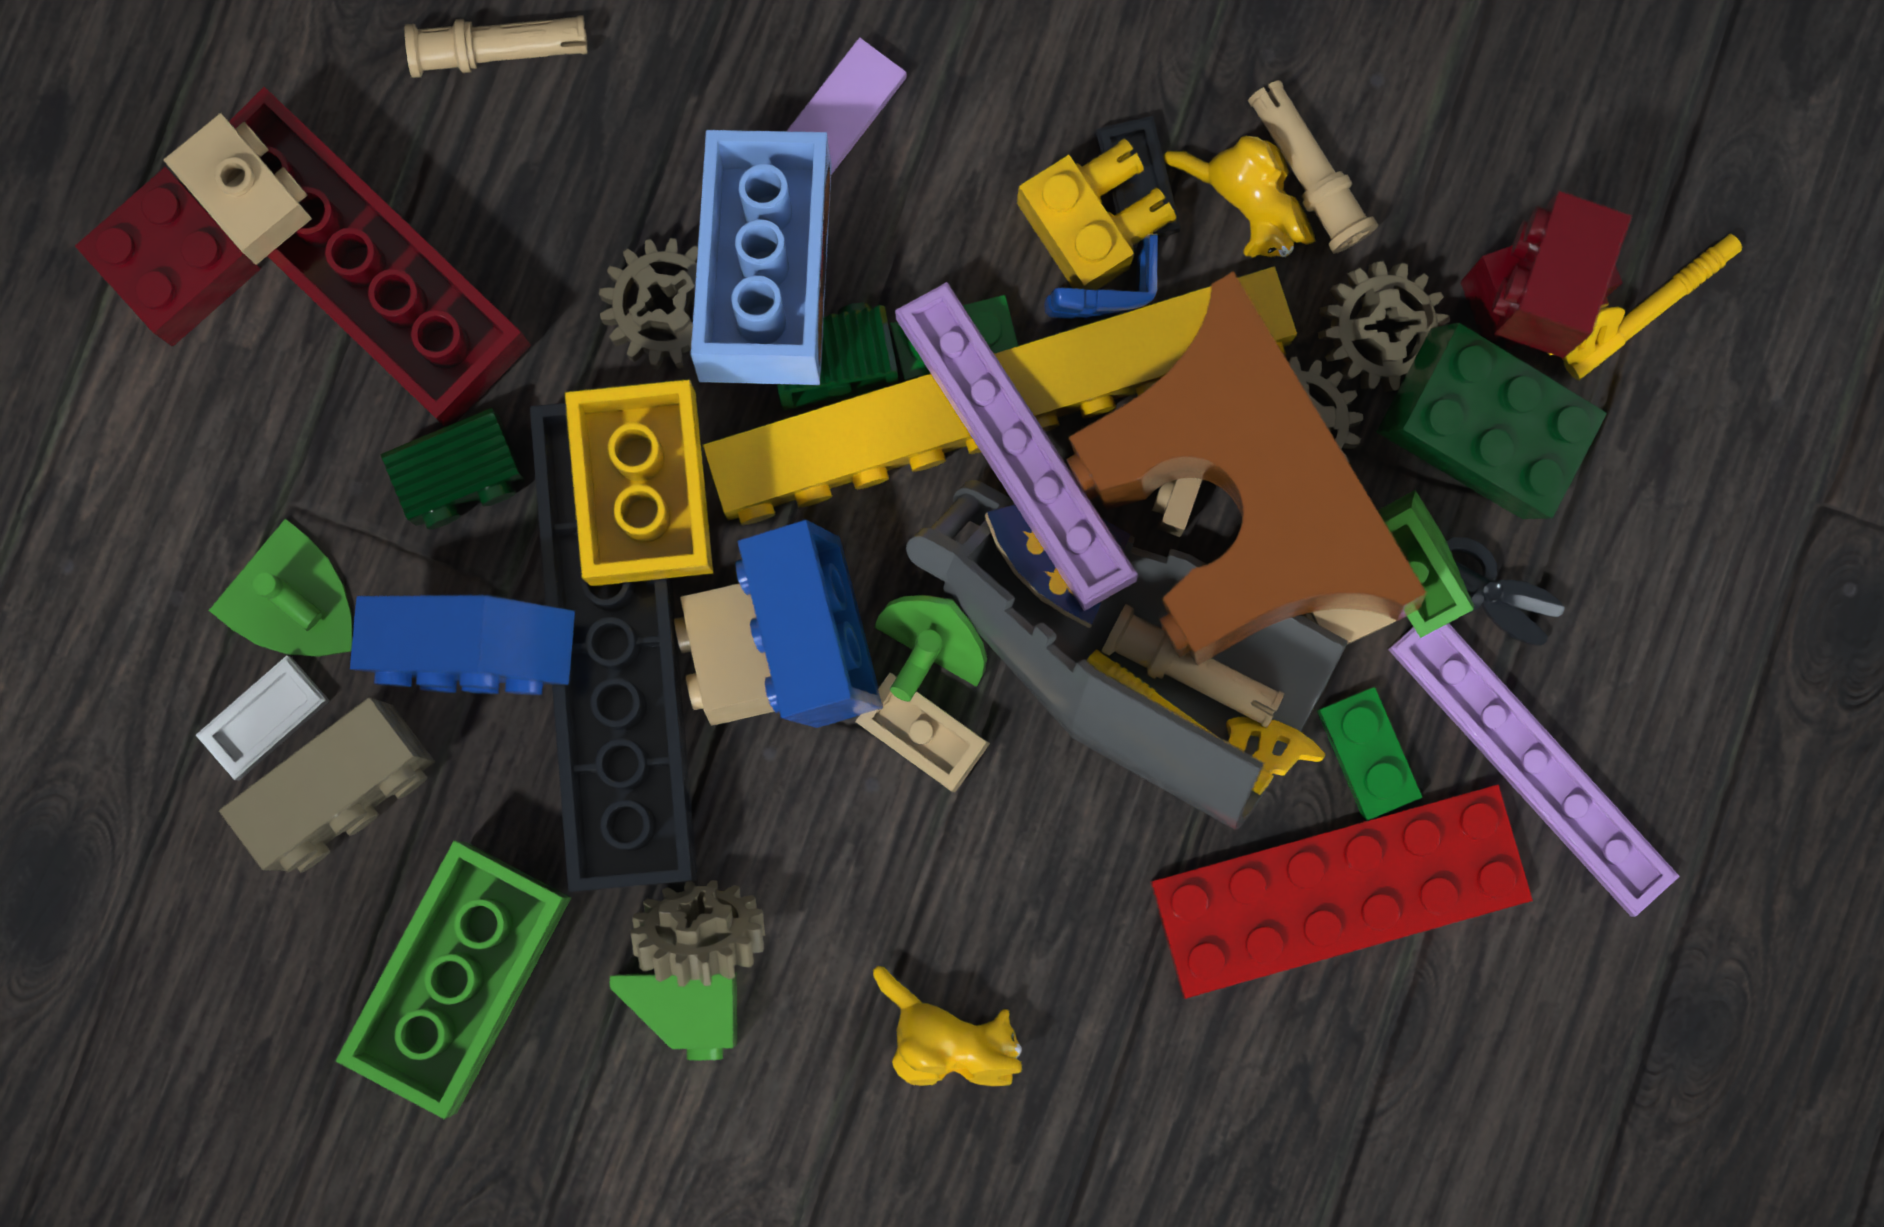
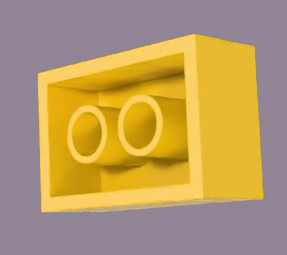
M690 380L565 392L582 578L589 585L596 586L712 574L713 566L696 392Z

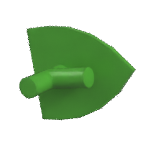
M287 519L280 524L208 610L230 629L254 644L287 655L322 657L351 652L353 615L345 586L330 559L308 536Z
M926 595L903 596L890 601L879 614L874 628L912 649L909 658L890 687V691L895 697L902 701L910 702L933 663L940 665L972 685L978 686L985 673L987 664L984 644L972 622L953 600Z

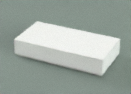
M285 656L199 731L196 736L234 780L240 781L328 704L330 700L292 657Z

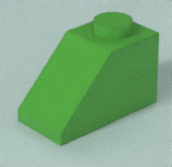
M1416 490L1377 510L1426 591V596L1420 609L1407 616L1419 637L1422 638L1474 610V605L1447 541Z
M735 972V977L732 979H728L720 973L712 975V982L709 986H704L700 980H690L685 987L678 986V979L675 975H671L661 982L655 979V973L615 974L610 976V989L671 1049H687V1060L723 1059V1048H734L737 1045V972Z

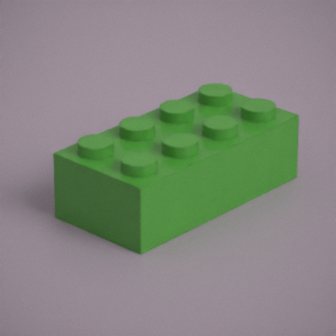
M453 841L336 1062L443 1119L457 1114L572 897L467 842Z

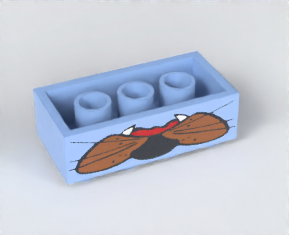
M706 130L691 356L699 382L820 385L832 170L827 132Z

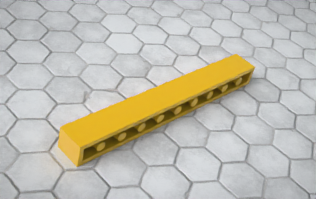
M1275 266L1238 277L1239 282L1283 355H1286L1284 347L1291 344L1297 332ZM1211 286L998 352L994 355L1045 432L1060 425L1058 417L1080 411L1083 419L1095 417L1115 409L1116 404L1114 400L1135 393H1137V396H1140L1175 365L1190 346L1201 327L1210 301ZM932 374L703 445L724 514L728 521L739 518L741 525H749L771 518L775 515L774 506L793 500L797 501L798 507H807L826 501L832 497L830 489L853 482L856 490L878 485L889 480L887 471L910 464L912 472L938 466L946 462L944 453L967 446L969 454L981 452Z

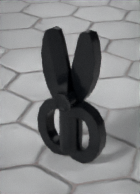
M1452 537L1447 540L1451 553H1467L1477 559L1483 567L1481 575L1455 561L1474 605V610L1465 615L1472 613L1482 605L1492 622L1515 640L1534 646H1541L1546 643L1548 636L1520 609L1549 617H1559L1564 613L1565 607L1546 590L1528 582L1516 580L1495 581L1497 563L1492 553L1481 543L1468 537Z

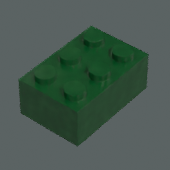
M1455 323L1430 329L1377 433L1521 519H1552L1607 413L1461 323Z

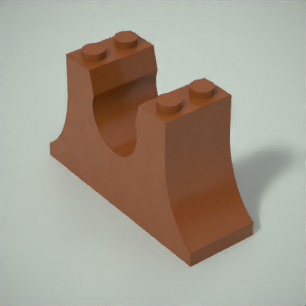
M1234 272L1212 283L1210 301L1201 327L1190 346L1175 365L1140 396L1069 437L1075 455L1066 459L1071 468V473L1088 499L1092 500L1098 496L1106 510L1145 500L1154 490L1170 481L1182 478H1197L1209 481L1222 488L1234 500L1241 513L1242 526L1232 547L1216 561L1202 567L1193 568L1163 598L1167 615L1159 620L1166 637L1179 658L1190 653L1198 666L1270 625L1306 613L1333 609H1356L1382 614L1399 621L1420 609L1426 596V591Z

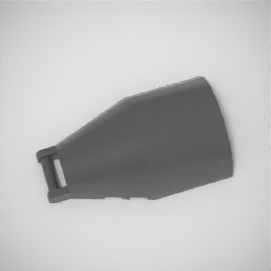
M977 480L965 482L956 491L953 497V504L930 528L918 530L909 540L906 550L911 561L918 567L945 581L944 596L956 603L972 622L978 634L1073 739L1234 830L1241 827L1267 790L1266 788L1260 795L1252 790L1264 766L1263 762L1252 757L1255 751H1257L1259 737L1252 735L1249 737L1245 752L1226 742L1229 738L1226 727L1228 719L1247 716L1164 674L1162 679L1158 677L1154 679L1147 675V668L1116 652L1110 656L1103 653L1112 661L1118 662L1121 667H1125L1129 673H1133L1136 678H1140L1143 683H1147L1150 688H1154L1159 695L1213 733L1211 734L1098 671L1087 662L1089 656L1096 649L1100 652L1102 651L1125 604L1134 608L1135 616L1162 629L1159 619L1167 615L1163 598L1193 568L1208 564L1190 554L1170 549L1168 557H1164L1133 547L1135 537L1130 536L1123 553L1137 572V581L1103 600L1091 627L1088 628L1042 602L1013 573L996 547L985 514L989 511L1015 505L1011 497ZM969 521L980 526L963 545L953 540ZM1298 615L1270 625L1215 655L1212 659L1277 692L1284 693V697L1277 711L1274 712L1272 720L1280 721L1301 732L1322 695L1348 641L1311 620ZM1276 741L1272 753L1278 756L1282 755L1287 747V743Z

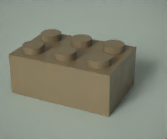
M369 697L221 808L219 812L262 870L286 871L288 873L297 868L300 873H303L315 866L330 853L326 844L337 835L346 831L349 836H352L373 822L379 816L374 807L386 798L395 795L397 799H401L423 784L428 778L423 770L435 761L393 705Z

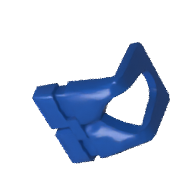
M1148 234L1138 243L1136 292L1055 288L1051 295H1048L1045 299L1046 314L1049 317L1073 319L1074 317H1083L1085 320L1107 319L1147 305L1154 299L1157 292L1158 234Z

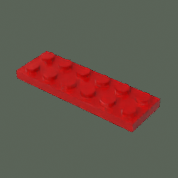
M1499 784L1150 881L1182 996L1185 999L1533 901Z

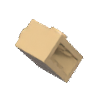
M220 113L167 156L164 161L241 252L257 265L312 219L299 204L307 194L284 167L274 174L260 157L269 149L245 121L235 129Z
M739 583L680 597L684 617L675 618L674 625L681 653L692 652L696 673L686 675V683L693 710L704 709L711 726L775 712L769 703L765 690V678L771 676L766 654L758 651L751 634L750 620L756 617L751 594L746 595Z

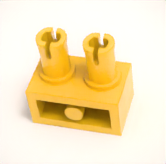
M1122 139L1117 145L1084 166L1078 163L1075 164L1070 155H1067L1019 186L1017 197L1019 208L1074 289L1097 290L1129 270L1134 257L1133 245L1143 240L1148 234H1152L1166 224L1176 220L1175 212L1170 203L1168 202L1163 206L1164 203L1162 201L1166 197L1157 187L1115 216L1110 212L1107 213L1102 205L1101 196L1135 174H1140L1144 171L1143 164L1137 153L1131 156L1130 152L1133 150V147L1126 139Z

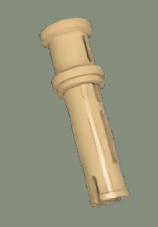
M579 15L572 18L473 27L471 21L466 22L465 19L455 20L453 26L418 29L415 24H405V46L409 71L412 78L422 77L423 71L459 68L462 73H469L472 69H477V63L563 54H588L584 17Z
M1280 80L1274 81L1268 85L1269 92H1266L1263 87L1254 93L1248 102L1256 110L1304 188L1305 192L1302 195L1304 201L1302 203L1307 212L1314 211L1332 239L1328 244L1333 254L1339 253L1370 235L1376 230L1378 223L1374 217H1366L1349 189L1352 185L1349 176L1344 175L1342 171H1334L1285 92L1282 82Z
M1125 604L1101 651L1109 656L1116 652L1147 668V675L1154 679L1156 677L1162 679L1164 674L1261 723L1265 728L1269 726L1274 717V712L1277 711L1284 697V693L1277 692L1212 658L1198 666L1190 653L1179 658L1163 629L1135 616L1134 608Z

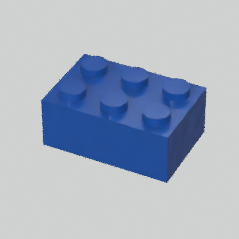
M803 520L739 540L738 545L742 559L736 561V573L746 595L751 594L756 617L750 620L751 634L758 651L766 654L771 676L765 678V690L772 709L775 712H780L782 719L815 728L883 709L841 538L808 520Z
M356 596L350 669L375 673L374 684L385 686L411 687L412 678H417L416 685H420V690L456 693L457 682H460L459 686H462V691L499 694L500 683H506L505 692L542 695L543 684L569 685L575 611L491 596Z

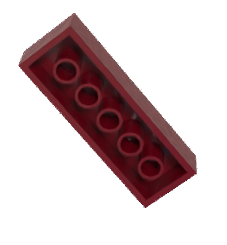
M263 87L229 123L236 129L245 121L269 149L260 157L274 174L282 167L287 170L306 192L307 196L299 204L312 218L267 257L442 425L447 427L456 423L527 351L531 344L516 326L270 91Z

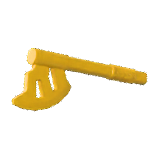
M1729 234L1714 247H1710L1706 252L1693 260V263L1688 264L1680 273L1674 275L1672 280L1625 317V310L1621 307L1601 309L1592 335L1565 358H1562L1565 361V368L1570 375L1578 381L1586 376L1686 294H1690L1699 284H1702L1719 269L1723 268L1726 262L1742 251L1741 242L1734 235Z
M1096 649L1087 659V662L1098 671L1213 734L1159 695L1154 688H1150L1147 683H1143L1140 678H1136L1133 673H1129L1125 667H1121L1118 662L1112 661ZM1235 717L1228 719L1226 722L1229 734L1228 741L1226 742L1245 752L1251 735L1259 737L1257 751L1252 755V757L1264 763L1252 789L1258 795L1267 788L1274 776L1272 774L1284 776L1297 760L1320 762L1325 757V753L1313 740L1299 730L1280 721L1271 720L1267 728L1249 717ZM1276 741L1287 743L1286 749L1280 756L1272 753Z

